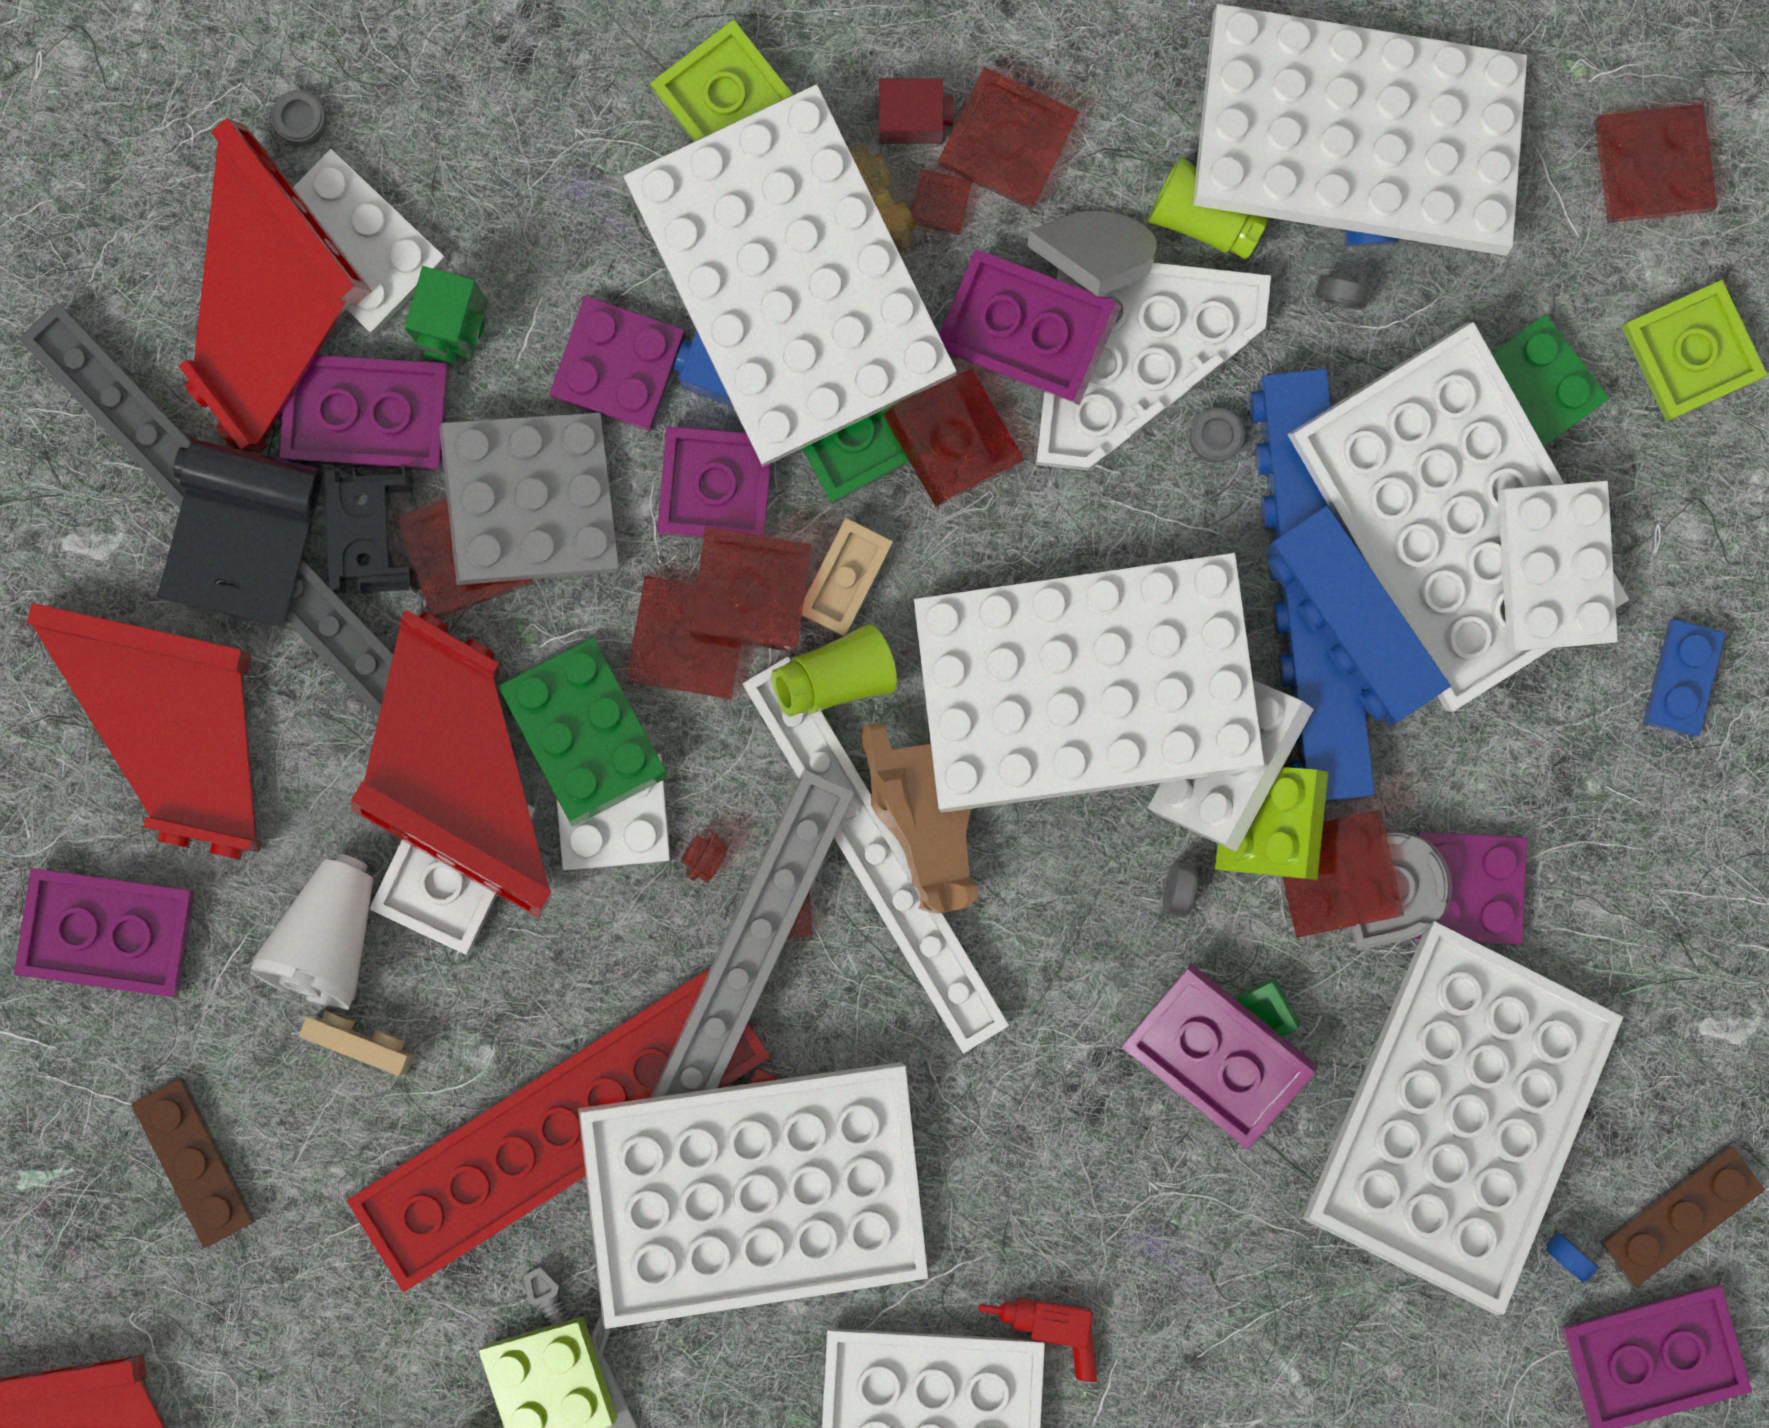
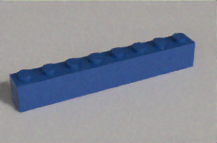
M1327 369L1262 375L1257 383V390L1250 391L1249 400L1252 422H1261L1263 443H1257L1255 446L1257 472L1259 476L1267 475L1269 496L1261 497L1262 520L1264 528H1273L1274 541L1325 506H1328L1287 435L1331 407ZM1267 550V560H1268L1269 558L1272 557V555H1271V554L1269 553V551ZM1268 566L1270 581H1276V577ZM1279 582L1281 601L1273 602V621L1276 634L1284 633L1286 654L1279 655L1282 687L1290 686L1292 697L1304 701L1314 709L1296 741L1298 761H1291L1290 768L1315 769L1329 772L1325 802L1374 796L1365 707L1359 698V695L1363 693V688L1353 674L1346 677L1337 668L1328 652L1333 647V644L1322 628L1315 632L1304 620L1297 606L1303 601L1291 583L1284 587Z

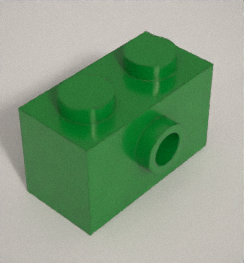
M422 266L404 328L416 342V347L425 350L424 357L436 362L447 363L448 365H454L456 358L471 362L475 345L480 343L486 324L485 311L488 300L475 280Z

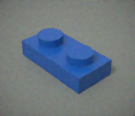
M1676 619L1668 622L1643 724L1692 737L1700 736L1726 633Z

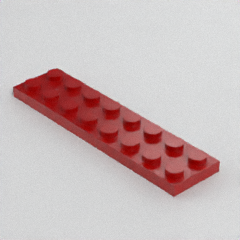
M710 968L346 1200L403 1293L586 1176L578 1108L650 1098ZM749 1021L717 1088L727 1086L771 1057Z

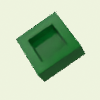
M1275 976L1233 996L1282 1037L1299 1029L1301 1022Z

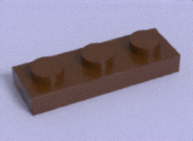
M184 1078L178 1079L131 1104L203 1248L209 1247L256 1222Z
M1727 1145L1599 1242L1631 1285L1638 1287L1763 1193L1765 1188L1734 1147Z

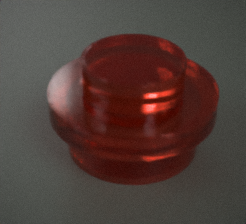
M709 830L704 837L696 834L692 838L681 859V862L687 865L685 877L692 881L700 878L705 882H709L723 862L728 849L727 844L718 840V833Z

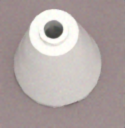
M337 854L335 860L324 859L253 958L250 973L261 981L286 993L294 990L307 995L306 1000L333 1009L349 1010L356 994L374 881L370 875L365 873L368 867L367 864L344 854Z

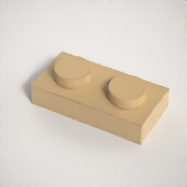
M845 518L797 612L798 615L841 637L847 635L893 546V541Z
M325 1010L322 1017L317 1015L306 1016L298 1037L394 1075L403 1076L408 1074L415 1054L403 1050L405 1040L375 1029L372 1037L352 1030L355 1020L330 1010Z

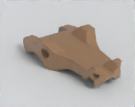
M883 723L865 725L862 731V744L870 769L871 807L878 818L903 846L912 875V885L917 888L920 895V906L918 908L935 914L968 908L979 897L977 886L970 878L966 840L971 809L943 813L939 811L931 743L892 750L888 732Z

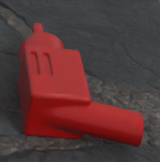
M1017 1297L1016 1302L1005 1301L1000 1307L987 1304L978 1305L980 1312L997 1314L1003 1323L1013 1324V1330L1030 1332L1032 1340L1072 1346L1075 1378L1087 1382H1098L1092 1333L1093 1312L1091 1308Z

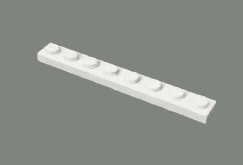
M786 657L742 683L798 778H800L803 769L854 792L834 839L962 1053H965L1007 1028L1009 1024L943 914L929 913L918 908L920 906V895L917 888L912 885V875L904 849L898 839L875 814L871 807L870 792L822 712L819 711L813 714L807 712L799 713L788 717L780 708L777 696L772 688L771 674L772 670L789 663L790 659Z

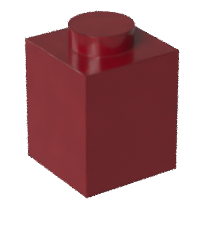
M879 78V144H942L943 127H953V95H943V78Z

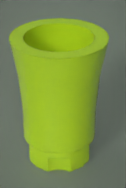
M1180 155L1166 178L1146 222L1192 237L1225 254L1230 251L1244 259L1249 258L1268 223L1269 217L1194 206L1193 195L1196 166Z
M866 623L840 639L791 658L789 663L772 670L771 681L780 708L788 717L806 712L813 714L859 699L890 695L895 691L897 674L894 659L885 638L874 625Z

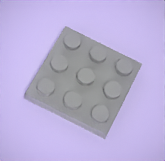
M601 413L441 423L439 431L457 585L615 573L619 569Z

